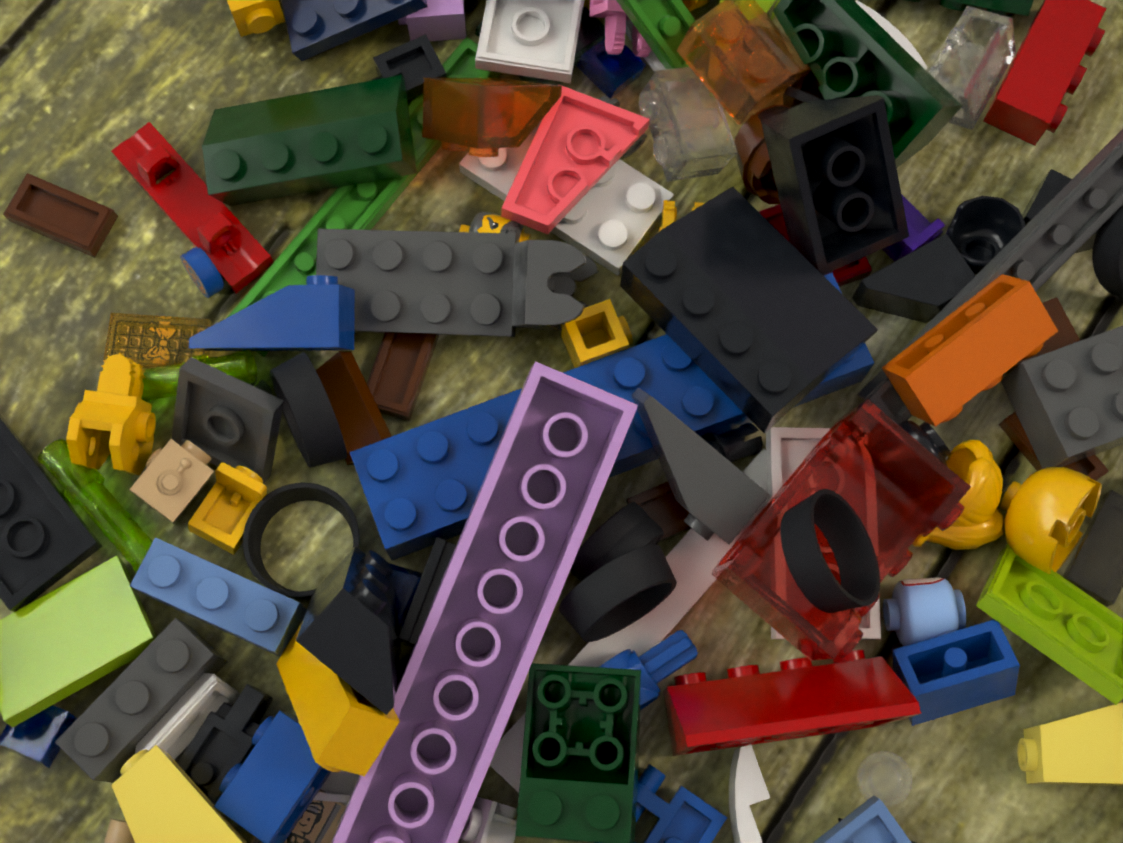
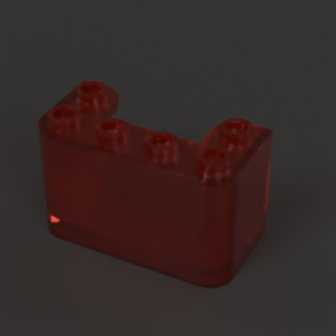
M867 399L843 415L826 432L712 570L711 575L809 660L834 659L836 655L844 658L861 640L863 632L858 627L862 617L875 605L880 597V593L875 602L868 606L834 613H826L816 608L797 586L783 553L780 530L785 512L821 489H829L839 494L857 513L871 539L878 561L881 583L887 574L890 577H894L907 565L913 556V553L908 548L918 535L921 534L923 537H926L936 527L944 531L956 521L964 510V505L959 501L971 486ZM814 523L816 537L823 557L832 574L841 585L839 568L834 553L827 539Z

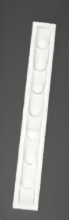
M763 448L745 468L743 473L767 492L766 450ZM768 499L730 545L715 533L707 541L691 528L665 557L677 582L672 593L656 608L633 624L606 638L588 642L568 665L599 667L627 649L635 650L638 656L663 641L768 523ZM526 712L499 741L490 766L518 793Z

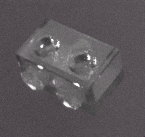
M966 6L956 26L950 31L945 45L933 66L927 71L963 106L949 123L973 130L1016 54L1013 18Z
M701 65L655 71L639 94V109L641 116L650 119L649 128L654 140V156L656 161L662 165L667 182L719 174L737 154V149L709 66Z

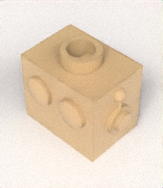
M170 439L163 449L159 448L152 453L146 463V470L129 490L174 524L213 476L214 471L207 466L212 458L187 439L182 446Z

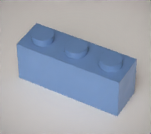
M156 537L130 584V587L156 601L279 657L300 626L307 611L300 602Z

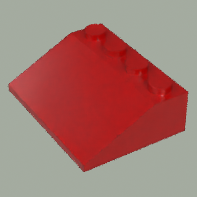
M864 650L833 654L832 664L813 666L811 657L779 662L781 671L760 674L759 665L727 669V679L707 681L706 672L679 675L674 677L675 686L667 687L663 691L673 756L880 727L919 715L921 711L918 700L883 657L865 659Z

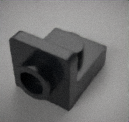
M426 34L373 57L378 77L371 80L402 75L405 81L407 101L448 83L447 74Z

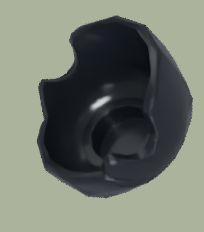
M982 195L966 200L957 207L946 234L973 273L977 275L1026 226V223L1019 208L1003 198Z

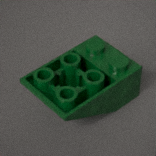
M531 664L528 678L515 836L582 843H635L641 670Z

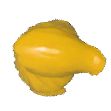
M969 439L953 448L947 458V473L928 487V490L931 492L929 499L930 513L917 519L911 527L910 537L914 547H921L925 541L955 550L977 549L984 544L997 540L1004 534V516L998 508L1003 487L1001 470L993 459L992 452L986 445L979 440Z

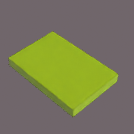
M1007 544L999 553L976 606L1117 705L1123 699V618L1057 572L1051 570V574H1048L1027 563L1016 555L1009 544Z
M118 556L109 559L0 620V712L3 721L12 728L134 660L157 637L137 591L130 587L132 579L125 563Z

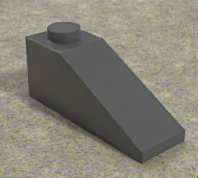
M637 388L632 394L634 403L638 405L639 415L676 501L689 512L683 521L707 541L715 533L730 545L770 494L651 395Z

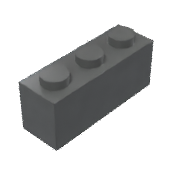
M175 618L55 743L92 780L113 783L120 776L122 766L135 755L136 745L204 673L216 675L228 661L191 626Z

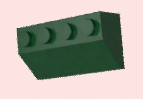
M402 75L215 109L202 144L208 195L229 206L417 173L405 81Z

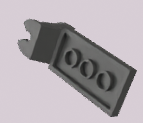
M318 229L316 275L338 277V284L355 289V332L515 337L516 327L561 331L562 324L575 320L582 314L584 308L588 307L584 302L577 301L572 297L577 290L575 282H584L599 272L593 260L568 243L555 240H525L519 242V235L516 233Z

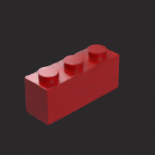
M1044 0L983 122L1034 146L1046 130L1054 133L1068 109V106L1061 103L1065 93L1074 94L1087 68L1079 65L1084 54L1091 57L1105 33V30L1099 28L1098 25L1107 8L1089 0Z

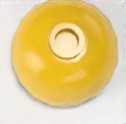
M1046 467L1032 473L1023 484L1016 481L1012 482L1000 504V508L1007 512L1004 520V533L1007 543L1016 555L1032 566L1048 574H1051V570L1054 573L1057 572L1069 558L1083 535V532L1079 531L1085 515L1092 518L1101 495L1102 484L1080 472L1065 467Z

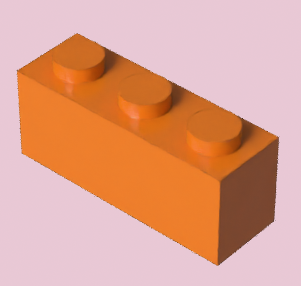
M1001 274L885 364L882 369L911 415L936 427L940 423L955 418L962 411L963 405L978 393L996 386L1002 380L1003 374L1019 361L1037 354L1042 349L1043 343L1057 333L1058 329L1030 281Z

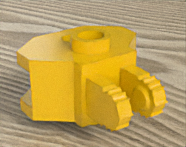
M121 353L112 356L108 355V358L103 360L104 365H101L103 371L100 372L97 391L85 390L83 401L78 403L70 417L66 441L71 463L99 470L111 454L113 469L124 471L128 474L140 475L152 454L156 426L155 414L151 412L152 404L142 400L143 378H146L144 376L145 371L142 369V365L135 363L134 360L128 359Z

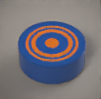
M194 247L180 256L189 276L206 298H210L224 289V282L220 273L200 247Z

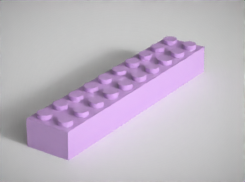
M535 361L523 385L396 687L393 708L400 723L365 777L359 775L331 843H458L637 410V404Z

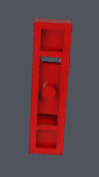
M150 122L136 131L132 137L111 150L116 160L194 247H200L208 255L222 279L236 294L274 263L270 254L223 202L208 195L207 185ZM173 168L176 169L169 176H167L161 182L156 184V181L163 177L165 174H167L170 170H172Z

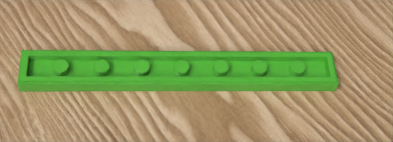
M466 37L442 65L447 74L448 83L415 97L408 105L417 173L338 187L228 317L288 285H306L307 276L316 275L318 229L371 230L502 74L500 72L475 69L477 43ZM256 351V352L259 353L261 356L265 357V355H266L269 351Z

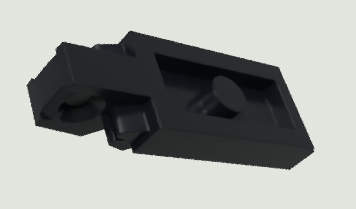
M249 684L245 686L233 706L224 702L217 712L211 711L177 763L214 805L223 794L219 791V787L226 774L237 763L243 764L255 747L252 744V738L261 725L259 722L273 700L268 694Z

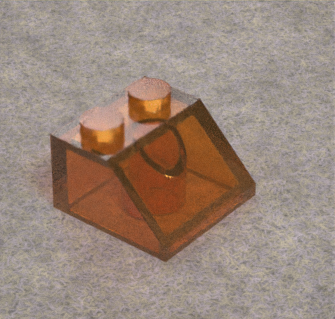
M724 0L691 24L677 49L679 55L738 126L811 70L809 65L803 63L794 46L755 0Z
M424 77L422 137L441 141V149L469 151V155L478 157L499 156V148L521 146L561 97L562 86L509 78Z

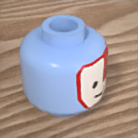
M933 577L900 580L894 587L892 599H884L883 601L884 624L887 631L896 632L900 643L904 646L964 629L966 626V607L960 589H953L945 578Z

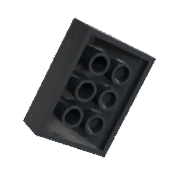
M733 186L662 229L624 261L622 265L621 288L763 433H766L878 330Z

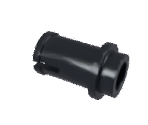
M751 423L742 424L738 428L719 435L710 432L701 437L730 462L759 454L763 446L761 436L744 441L746 436L759 431Z

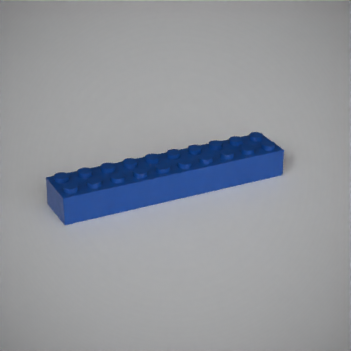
M833 273L824 275V277L842 294L834 278ZM667 334L563 372L566 375L634 403L632 394L637 388H640L656 399L700 437L710 432L719 435L738 428L742 424L753 423ZM864 343L794 407L862 382L874 365L873 358L866 344ZM522 388L350 452L382 543L392 561L434 545L436 537L448 540L461 535ZM638 410L634 414L608 478L658 459Z

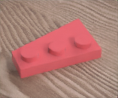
M558 84L502 205L501 217L549 234L645 133L649 127L650 119Z

